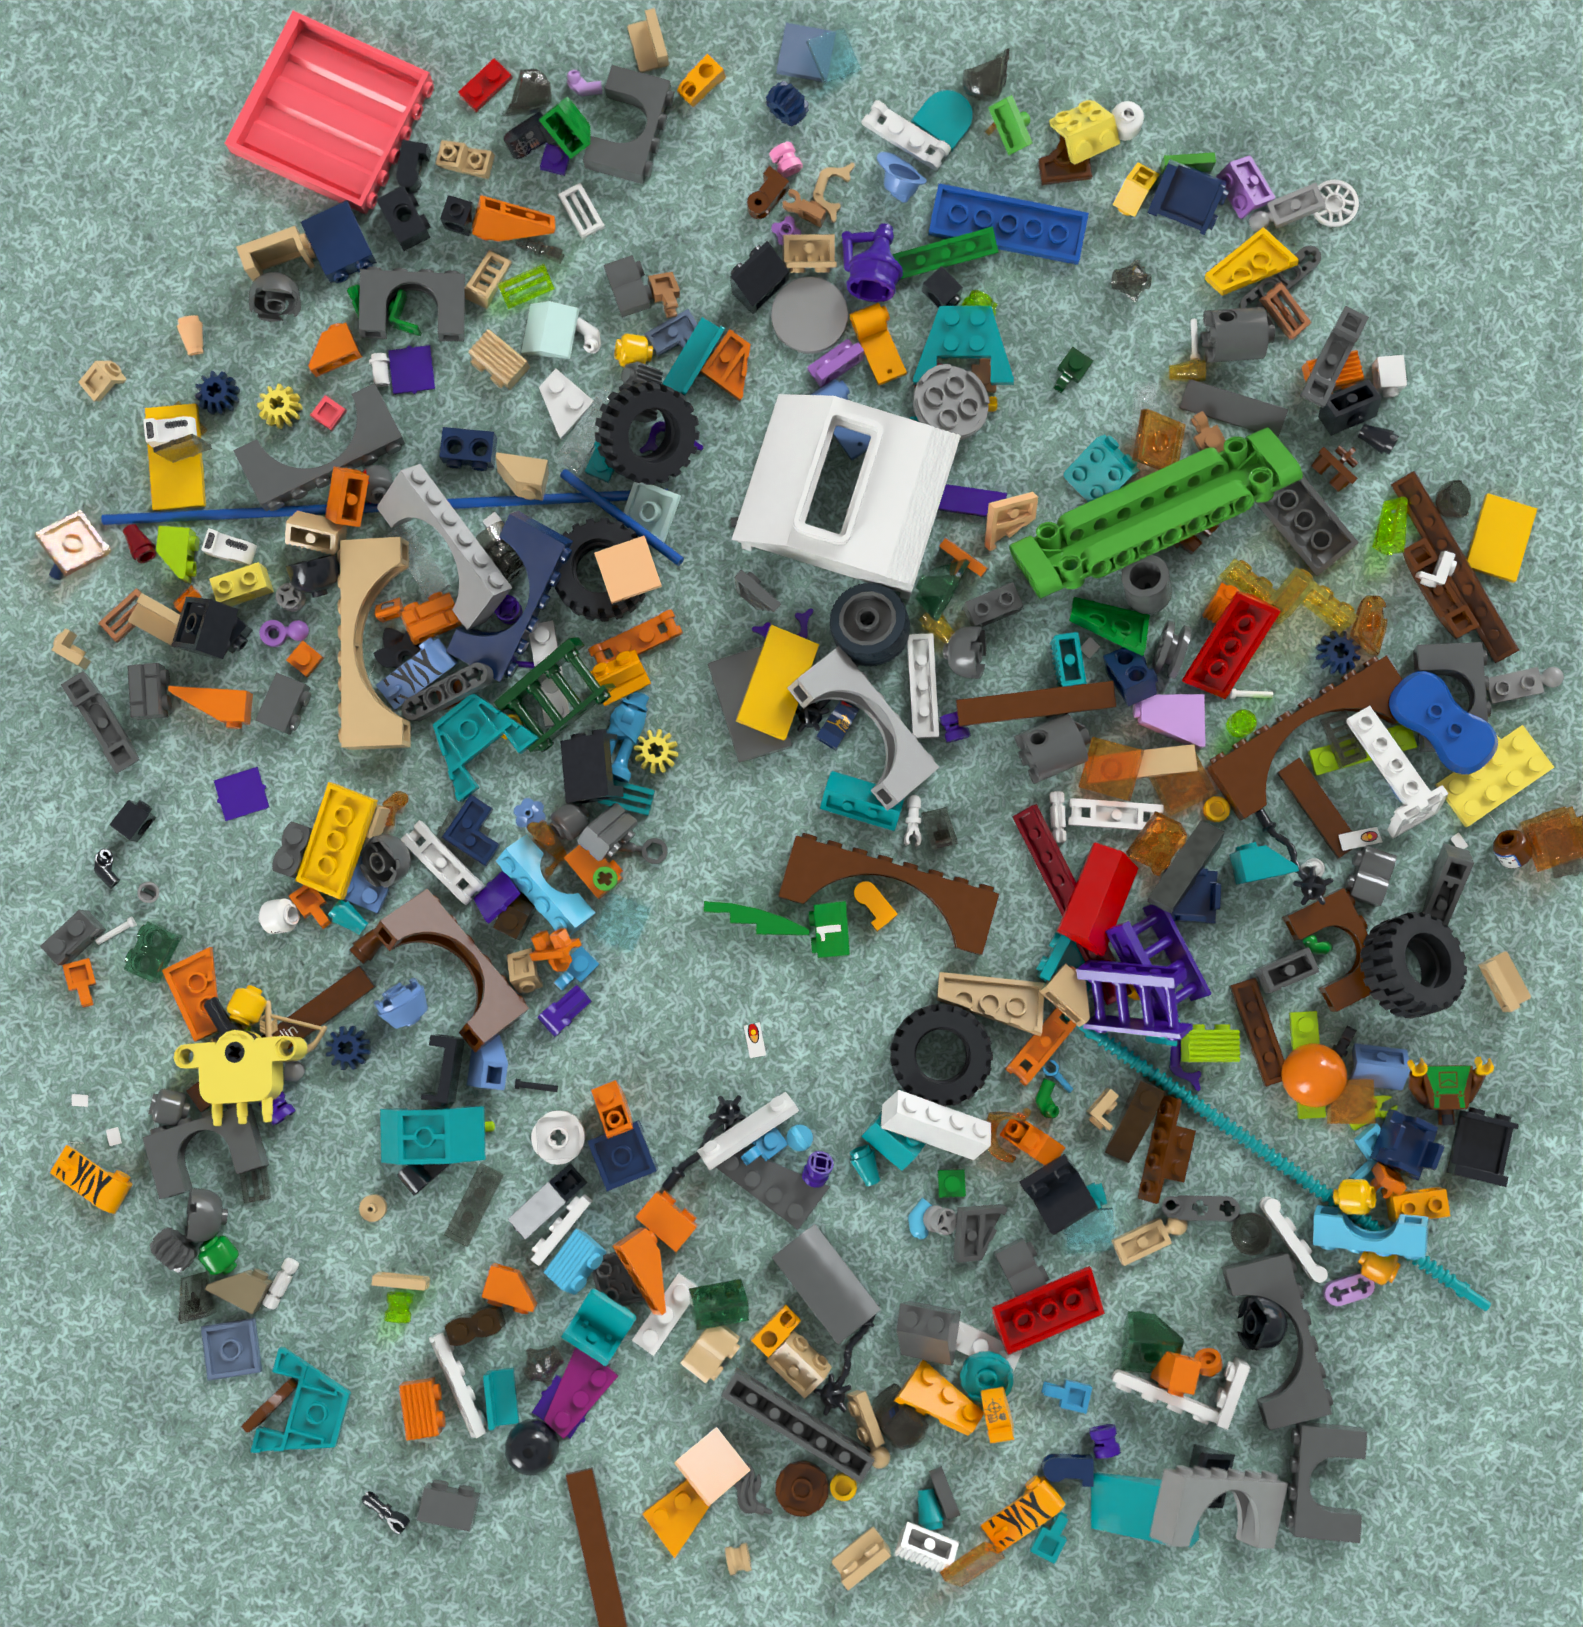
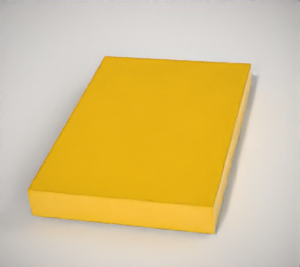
M1487 493L1483 500L1466 558L1472 569L1505 581L1516 582L1537 508Z

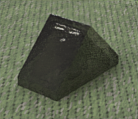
M946 807L921 813L930 852L958 845V840Z
M207 1271L181 1278L178 1316L180 1324L202 1319L217 1312L213 1294L205 1290L207 1284H210Z

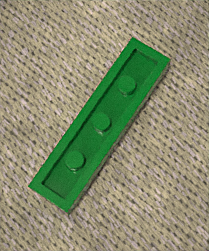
M993 227L898 252L893 254V257L902 267L903 276L901 279L937 270L941 266L943 268L993 255L999 253Z

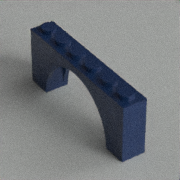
M520 511L509 514L499 538L507 542L517 552L526 568L529 579V598L525 611L519 620L506 630L495 632L482 631L475 628L467 630L464 626L456 629L446 651L469 665L476 662L488 665L493 671V678L499 682L508 677L511 678L518 668L516 661L519 655L524 654L529 645V642L526 640L530 632L533 633L539 624L540 619L537 618L539 612L548 605L550 601L549 591L551 587H555L561 577L559 570L562 564L568 562L572 554L570 549L573 543L572 540Z

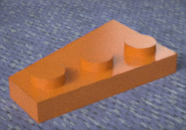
M208 947L162 970L194 1042H198L218 1032L204 1008L207 1000L213 997L218 998L213 947Z

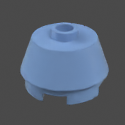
M411 978L409 980L410 984L406 986L401 983L394 985L382 993L384 999L381 1002L379 1000L374 1001V1005L378 1010L377 1015L396 1029L415 1024L428 1010L424 986L419 985L416 978Z

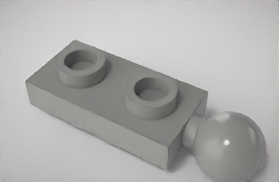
M1317 183L1268 202L1267 208L1269 212L1256 211L1250 216L1249 225L1251 229L1256 232L1263 227L1267 229L1272 221L1275 228L1278 229L1324 210L1326 205Z
M1538 667L1490 677L1489 690L1487 691L1491 704L1541 694L1544 692V684L1550 688L1561 685L1564 680V674L1557 667H1549L1540 675Z

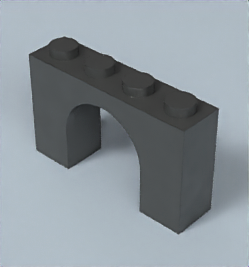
M611 65L605 85L606 97L637 107L645 114L647 124L638 138L627 143H616L591 136V143L586 147L583 156L585 169L644 184L645 177L650 178L653 162L650 161L652 154L658 153L660 146L659 131H664L666 127L667 106H672L675 92L671 89L670 80Z
M368 267L367 270L360 269L359 332L361 338L387 339L388 308L391 301L397 296L399 289H402L405 292L413 290L423 292L434 300L438 307L439 341H465V274H460V272L455 270H448L445 273H434L430 269H421L419 272H410L404 268H394L393 271L382 270L379 267Z
M1482 642L1417 645L1413 650L1414 673L1426 671L1435 675H1445L1457 679L1463 684L1469 695L1467 712L1488 722V717L1491 716V703L1486 700V691L1489 690V677L1485 676L1484 666L1487 665V651L1483 650ZM1418 733L1419 753L1436 752L1429 740Z
M237 1103L226 1105L227 1110L223 1111L221 1126L213 1125L212 1110L201 1113L202 1118L192 1121L191 1117L179 1120L176 1127L167 1129L166 1125L150 1130L151 1135L142 1137L159 1199H166L191 1191L193 1187L185 1162V1152L190 1140L205 1130L214 1131L225 1139L231 1153L236 1174L247 1173L269 1165L251 1104H248L246 1124L238 1123Z
M1313 1422L1296 1423V1428L1291 1430V1444L1295 1445L1294 1456L1289 1458V1471L1293 1473L1292 1483H1288L1287 1498L1291 1500L1290 1511H1286V1527L1289 1528L1294 1537L1360 1543L1362 1515L1356 1509L1326 1507L1316 1503L1311 1495L1309 1482L1314 1468L1327 1458L1342 1457L1366 1460L1367 1431L1355 1426Z

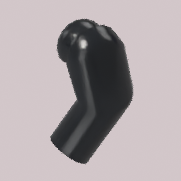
M101 849L95 857L94 871L111 889L120 882V879L112 872V852L109 849Z

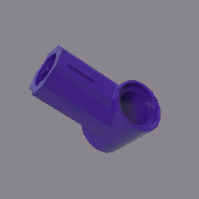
M576 985L557 1003L554 1002L548 1006L537 1018L556 1037L561 1033L562 1029L572 1023V1019L585 1009L592 1000Z

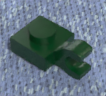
M1072 346L1057 368L1062 374L1053 388L1062 394L1071 380L1078 384L1094 360Z

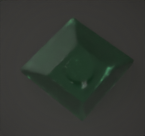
M964 559L932 568L927 576L922 574L916 585V589L919 592L915 599L933 620L938 622L947 608L970 563L969 560Z
M1128 1311L1123 1331L1121 1370L1152 1373L1166 1351L1181 1354L1184 1338L1154 1313Z

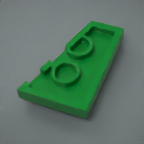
M1078 597L1073 598L1069 616L1070 622L1141 656L1144 655L1147 643L1149 614H1141L1136 611Z

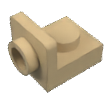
M95 361L78 383L95 402L101 401L114 384H123L127 379L121 373V368L112 361Z
M65 628L63 632L56 636L52 651L86 670L91 662L84 657L87 652L72 644L77 635Z
M532 948L507 955L510 983L518 993H530L535 989L543 987V982L538 976L536 961H532L529 955L534 951Z
M1106 1088L1086 1111L1091 1115L1088 1120L1099 1130L1104 1127L1110 1131L1113 1127L1102 1117L1104 1113L1108 1115L1117 1105L1115 1100L1119 1096L1110 1088Z

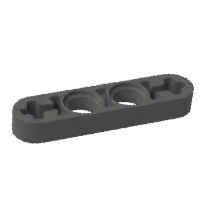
M1312 245L1300 249L1294 254L1299 259L1298 264L1303 261L1305 254L1307 256L1312 254L1314 258L1312 262L1308 261L1302 268L1300 265L1289 268L1296 274L1294 280H1286L1282 272L1269 276L1242 298L1238 308H1245L1247 302H1254L1258 296L1260 299L1266 296L1263 291L1265 285L1275 286L1277 283L1282 282L1289 291L1318 266L1321 261L1319 249ZM1258 302L1255 307H1264V306L1262 305L1261 302Z
M473 663L407 698L402 705V714L408 720L422 721L487 687L493 680V671L486 664ZM478 670H481V671L484 672V673L481 675V680L473 679V678H475V677H477V676L479 675V671H478ZM460 679L463 682V689L460 693L456 694L453 690V685ZM439 691L442 696L439 704L434 705L432 695ZM414 704L421 706L416 709V714H413L411 712L415 709Z

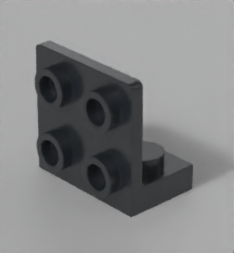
M1065 1154L1019 1181L1023 1190L1034 1201L1052 1235H1056L1098 1208L1077 1168Z

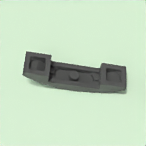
M1347 306L1344 307L1312 368L1300 397L1322 408L1325 407L1346 360L1369 318L1368 316Z
M85 671L80 672L61 684L74 707L79 709L104 749L102 752L116 774L140 760L132 742L108 702Z

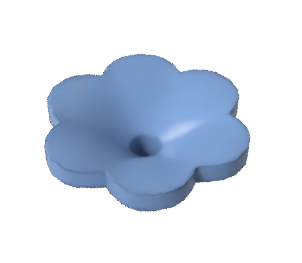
M530 798L523 799L521 805H517L514 808L517 826L526 827L530 831L535 830L538 824L543 823L546 819L543 813V804L540 801L534 802Z

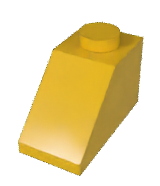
M1137 162L1125 179L1113 206L1117 207L1120 213L1135 217L1160 174Z

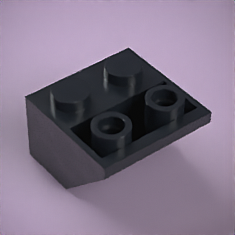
M768 241L762 246H756L750 252V258L743 264H737L730 273L732 294L752 314L759 310L789 281L788 269Z

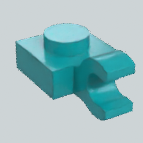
M1060 1511L1053 1517L1050 1527L1041 1525L1030 1546L1032 1553L1055 1564L1067 1541V1538L1061 1534L1069 1520L1066 1518L1067 1514Z

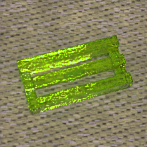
M544 264L497 284L508 309L555 289ZM543 273V275L540 277H537L531 281H528L510 290H505V288H508L514 284H517L535 275ZM544 281L547 282V285L543 287H540L536 290L519 296L513 300L509 299V297L514 294L524 291Z

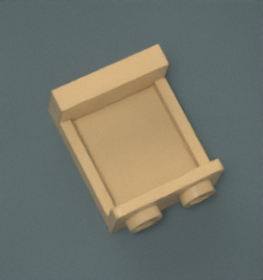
M296 226L236 247L243 268L252 281L263 274L262 270L301 256L310 269L315 267L312 259L316 258V254L308 242L305 233L300 234Z

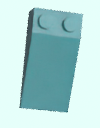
M1094 1473L1093 1487H1091V1528L1165 1544L1150 1537L1162 1479ZM1199 1521L1193 1532L1189 1547H1192L1199 1540Z

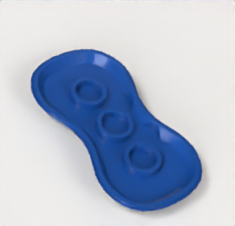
M1426 671L1412 673L1405 677L1392 691L1389 698V707L1393 717L1401 725L1420 733L1433 745L1440 761L1449 770L1462 775L1472 774L1483 768L1496 753L1498 738L1493 727L1484 719L1462 709L1454 701L1447 685L1437 675Z

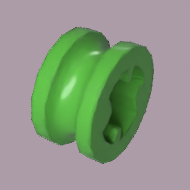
M601 867L594 872L593 882L598 889L609 891L616 886L618 876L613 869ZM602 872L606 875L612 874L613 878H610L612 881L610 885L607 886L605 883L599 884L598 879H601L599 875Z

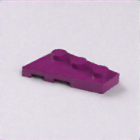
M575 1347L544 1421L564 1439L615 1381L618 1374L608 1365L605 1367Z

